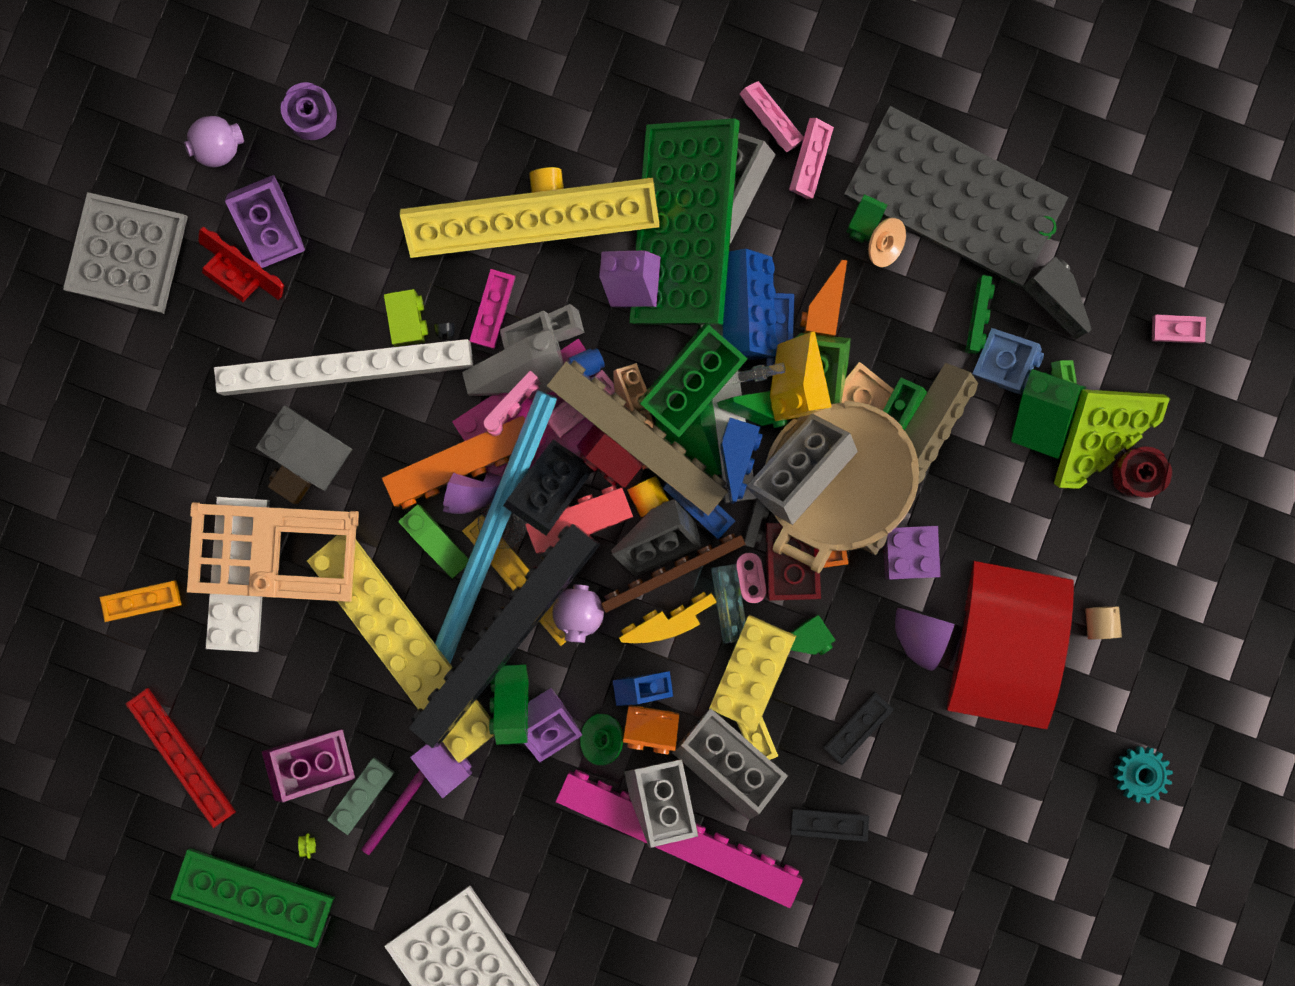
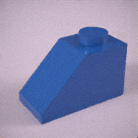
M670 671L613 680L616 706L636 705L673 697Z

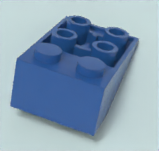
M729 418L720 444L729 500L730 503L734 504L737 502V499H743L747 484L743 483L744 476H749L752 471L755 459L750 457L752 451H756L759 448L763 434L758 433L759 426Z

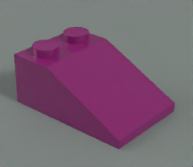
M342 729L262 751L275 801L285 802L355 779Z

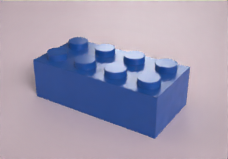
M749 249L729 251L722 325L723 337L740 351L747 360L776 357L778 341L775 333L777 316L774 308V298L776 296L773 284L774 262L771 256Z

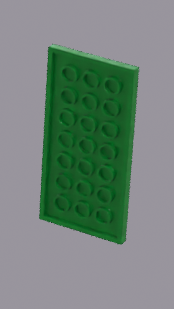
M732 118L646 125L642 179L653 178L659 227L637 230L636 251H648L661 258L656 307H631L630 324L704 325L706 323L709 325H723L739 120Z

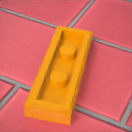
M177 581L100 597L105 622L181 606Z

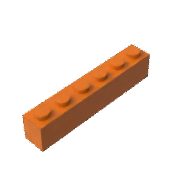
M520 416L503 424V431L498 436H492L488 431L383 477V482L393 505L396 507L402 506V509L415 505L417 503L415 499L425 495L426 499L439 494V489L448 485L453 473L466 477L472 475L475 478L487 472L486 468L495 464L496 468L507 464L525 422V417Z

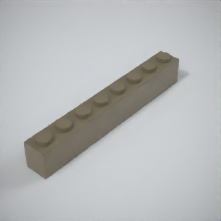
M567 360L547 384V387L709 516L728 493L725 487L726 482L716 473L713 476L705 471L707 466L696 457L693 460L685 455L687 450L679 443L674 441L671 444L666 440L665 436L667 434L658 426L654 425L651 428L644 422L647 418L638 410L630 411L625 407L626 401L615 392L611 395L604 390L606 385L595 376L591 379L584 374L586 369L575 360L571 363Z
M945 363L904 430L912 441L917 454L919 483L923 481L931 462L937 458L943 442L950 436L955 422L962 416L968 400L977 390L978 382L971 372ZM888 534L870 545L861 547V549L876 555L879 549L885 545Z

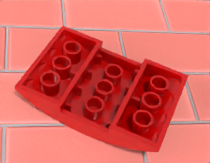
M973 561L964 610L966 611L958 660H955L947 711L1042 729L1048 728L1057 701L1067 657L1073 612L1074 580Z

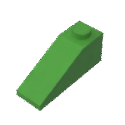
M417 504L398 521L452 579L466 567L469 558L421 505Z

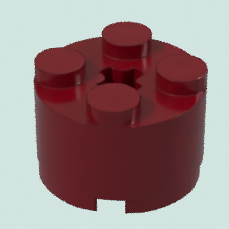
M1145 446L1123 452L1113 467L1115 488L1125 496L1134 499L1150 498L1160 494L1168 487L1172 478L1170 463H1168L1165 455L1160 450L1153 447ZM1139 469H1141V471L1145 473V477H1141V474H1139Z

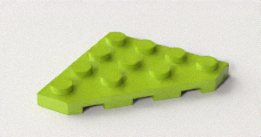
M1082 389L1054 484L1059 488H1081L1088 482L1086 479L1095 471L1101 472L1115 460L1114 456L1123 449L1128 450L1143 438L1141 435L1151 426L1155 428L1163 421L1170 398L1164 394Z

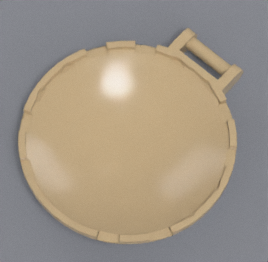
M845 401L844 403L831 404V408L812 413L849 432L858 452L793 525L775 515L783 528L773 545V551L778 554L784 553L810 566L811 570L817 573L821 572L832 551H845L865 547L889 534L904 519L917 493L919 464L912 441L893 417L865 403ZM811 414L797 419L794 418L784 427L769 451L766 464ZM793 537L818 549L817 556L814 557L789 545L790 538Z

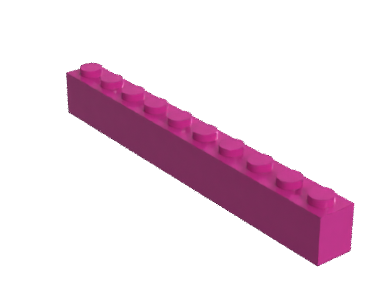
M575 770V772L569 771L557 797V803L647 843L630 800L629 792L622 790L620 794L611 790L613 786L602 780H599L598 783L588 779V774L580 770ZM697 823L698 837L656 846L660 850L788 908H791L803 881L801 875L798 874V869L787 864L783 868L775 864L776 860L765 854H762L761 857L752 854V849L739 843L738 846L728 843L729 838L719 833H715L714 836L705 832V827Z

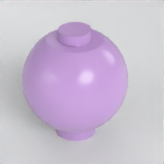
M205 116L196 120L191 125L187 133L188 141L184 142L189 157L194 156L195 160L200 164L208 167H219L233 159L237 152L238 144L244 143V139L237 123L229 125L221 117Z
M574 585L573 589L563 591L554 602L553 619L557 628L565 633L564 641L585 643L586 636L593 634L602 623L604 616L602 602L595 592L589 591V586Z

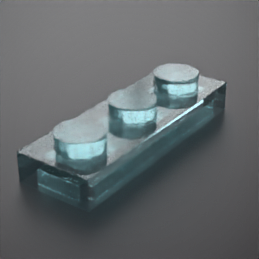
M736 564L711 568L723 644L737 642L746 620Z

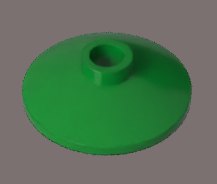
M597 714L588 719L582 728V736L580 737V745L584 756L595 765L612 763L620 754L623 746V731L619 722L608 714Z

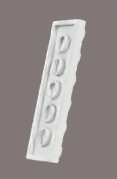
M217 497L216 505L269 508L270 500ZM215 515L214 533H224V515ZM233 516L232 534L252 535L253 517ZM214 540L212 558H222L223 540ZM231 541L230 559L250 560L252 542ZM212 565L211 583H220L221 565ZM229 566L228 583L249 585L250 567ZM210 594L206 649L259 652L263 597Z

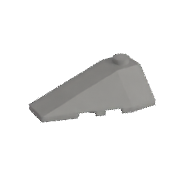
M550 329L527 337L462 373L469 396L509 393L529 371L538 377L541 383L538 386L540 387L539 391L548 394L553 391L547 387V384L563 366L564 361L559 343Z

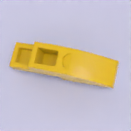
M702 592L691 599L693 604L689 607L684 608L681 605L671 611L672 617L669 619L666 618L663 611L657 613L655 609L643 617L645 622L638 626L632 623L622 629L623 635L619 639L623 643H648L677 636L700 625L695 615L717 601L712 593L706 595L705 592Z

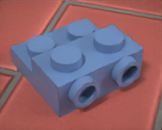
M991 328L972 374L974 377L997 384L1000 388L1023 395L1031 370L1041 365L1044 353L1041 352L1042 349L1039 343Z

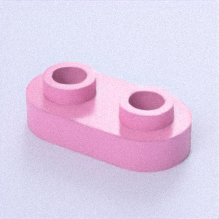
M754 553L742 554L736 562L740 592L743 599L747 602L758 603L766 595L762 562ZM748 560L753 563L751 570L744 568V563ZM754 585L757 587L758 592L756 595L749 594L748 589L750 586Z

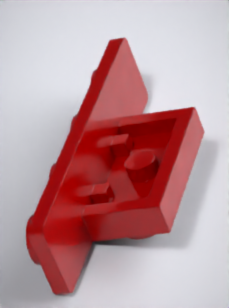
M205 227L199 230L198 242L215 254L203 267L202 273L242 302L258 286L277 300L282 297L284 285L278 277L270 275L256 261L249 260L235 246H230L221 240L217 233L209 231Z

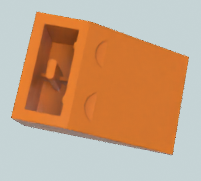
M629 705L623 742L628 743V748L643 750V746L653 747V752L669 754V750L675 751L679 713Z

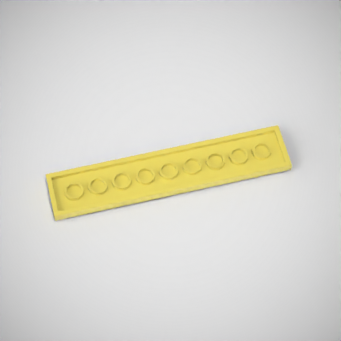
M653 178L400 209V218L410 258L659 227Z
M337 535L307 560L319 577L344 579L346 535ZM356 540L352 602H337L418 710L420 708L424 710L429 703L427 700L429 695L436 688L440 689L446 681L443 679L453 667ZM477 699L443 740V743L458 763L462 762L494 736V734L490 735L489 719L491 717Z

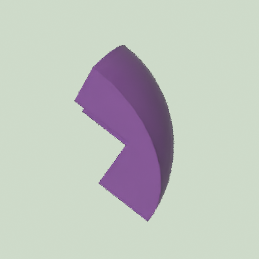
M453 473L447 485L443 512L465 514L484 508L493 501L502 477L487 473L482 482Z
M897 608L895 617L896 634L906 654L919 666L933 671L946 650L955 624Z

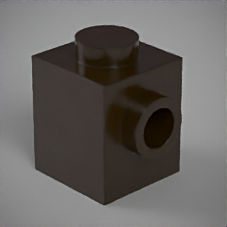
M281 466L280 469L276 468L269 477L271 483L268 487L291 503L299 504L312 483L288 468Z

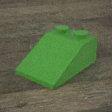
M800 333V334H799L798 336H796V337L802 336V335L807 334V333ZM815 334L831 404L841 403L851 338Z

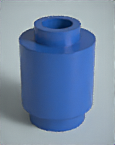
M597 348L594 350L587 349L568 358V361L571 363L573 360L580 363L586 369L584 374L588 377L600 372V369L605 367L604 360Z

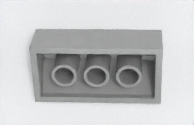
M741 133L738 135L730 243L776 155L765 141Z
M811 414L746 487L774 515L793 525L858 452L849 432Z
M712 709L707 711L685 735L675 751L672 752L748 820L761 813L788 777Z

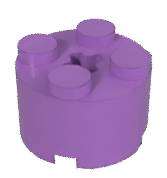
M303 82L292 86L286 92V96L281 103V114L286 124L297 136L304 140H318L334 130L336 127L337 111L333 101L324 89L312 83ZM312 108L311 114L307 115L308 109Z

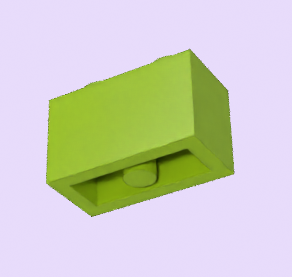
M414 289L384 294L392 345L401 347L425 343L424 336L428 335L426 320L422 321L420 311L424 310L422 296H418Z

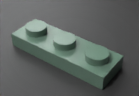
M374 757L327 821L346 835H349L395 772Z

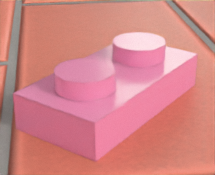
M1152 316V341L1205 342L1206 317Z

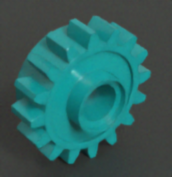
M1137 746L1136 752L1128 749V755L1125 757L1119 756L1121 762L1119 765L1114 766L1118 770V774L1114 775V779L1120 781L1117 788L1125 790L1123 795L1127 798L1133 796V801L1138 803L1141 798L1147 804L1150 803V797L1157 801L1160 800L1158 793L1167 794L1168 791L1164 786L1165 784H1172V781L1167 779V775L1173 774V771L1165 768L1170 762L1165 759L1161 760L1163 754L1158 751L1154 753V749L1147 747L1144 751L1143 747ZM1145 768L1147 776L1144 780L1140 781L1139 772Z

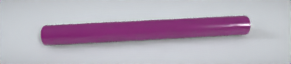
M421 770L417 772L361 849L367 855L371 854L426 779Z

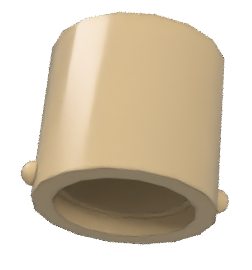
M1119 606L1085 609L1088 639L1122 637Z

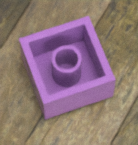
M938 526L900 527L893 529L888 534L886 543L883 546L885 579L940 577Z

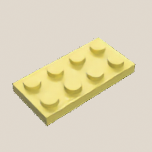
M749 615L709 709L756 730L796 635Z

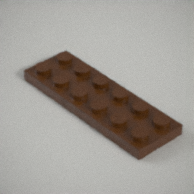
M734 533L719 540L721 545L712 548L710 544L696 551L698 556L689 560L688 556H685L673 562L675 567L668 571L663 567L650 573L652 579L643 582L640 578L628 584L629 590L621 594L619 590H615L605 595L606 601L601 603L605 612L617 608L746 545L742 536L735 537Z

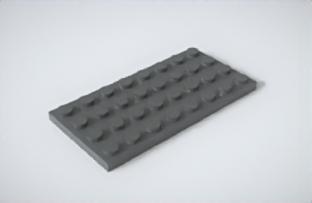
M892 106L889 107L843 195L858 204L864 194L887 204L883 217L901 220L906 229L1019 287L1024 285L1049 237L1043 236L1039 232L1050 233L1054 227L1053 222L1043 216H1049L1056 222L1069 198Z

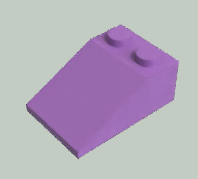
M274 175L227 194L225 199L226 205L254 261L261 268L305 251L287 201Z

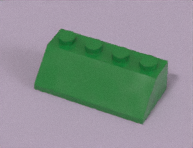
M705 323L638 402L674 434L680 437L744 364L747 358L715 329Z

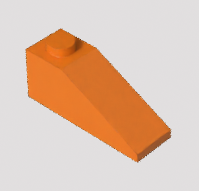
M847 260L840 262L807 308V312H802L800 327H804L803 333L815 332L818 335H836Z

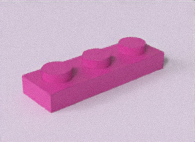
M490 269L470 337V343L495 349L516 278L514 275Z

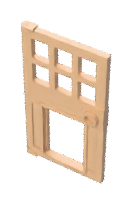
M192 502L187 592L352 602L356 526H358L359 520L358 511L341 512L212 505ZM205 514L225 516L223 534L203 532ZM233 516L253 517L252 535L232 534ZM281 532L346 535L344 579L278 575ZM203 539L223 540L221 559L201 557ZM231 541L252 542L251 559H230ZM201 564L221 565L220 583L200 582ZM229 566L250 567L249 585L229 584Z

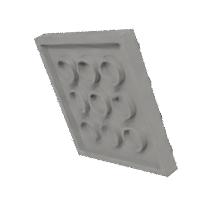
M87 192L63 290L164 314L188 217L180 213Z

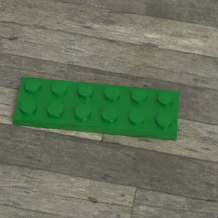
M189 848L170 899L316 948L334 897Z

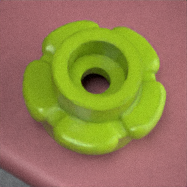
M309 833L306 836L298 837L300 857L307 856L310 859L311 853H316L315 837L310 838Z

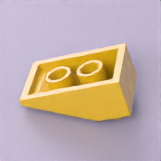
M815 332L793 338L777 346L770 392L775 421L799 418L832 407Z

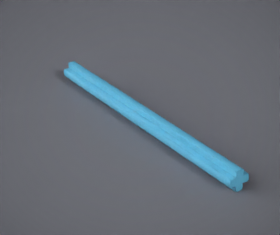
M538 390L535 394L435 642V645L449 663H451L511 515V511L503 505L528 473L558 399Z

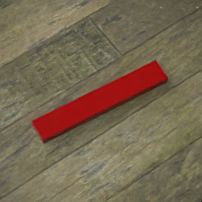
M145 689L126 703L127 707L210 825L215 828L236 813L150 689Z

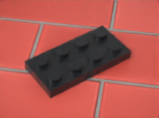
M553 439L503 506L547 536L589 478L593 469L587 466L584 460Z

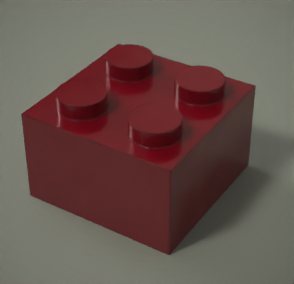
M595 424L577 445L581 451L579 456L584 460V463L594 471L599 468V472L604 475L603 477L614 486L618 483L625 488L644 465Z

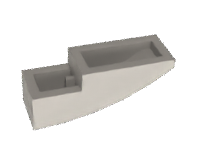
M571 304L551 313H546L543 310L500 329L504 349L527 337L550 329L558 342L585 332L579 311Z

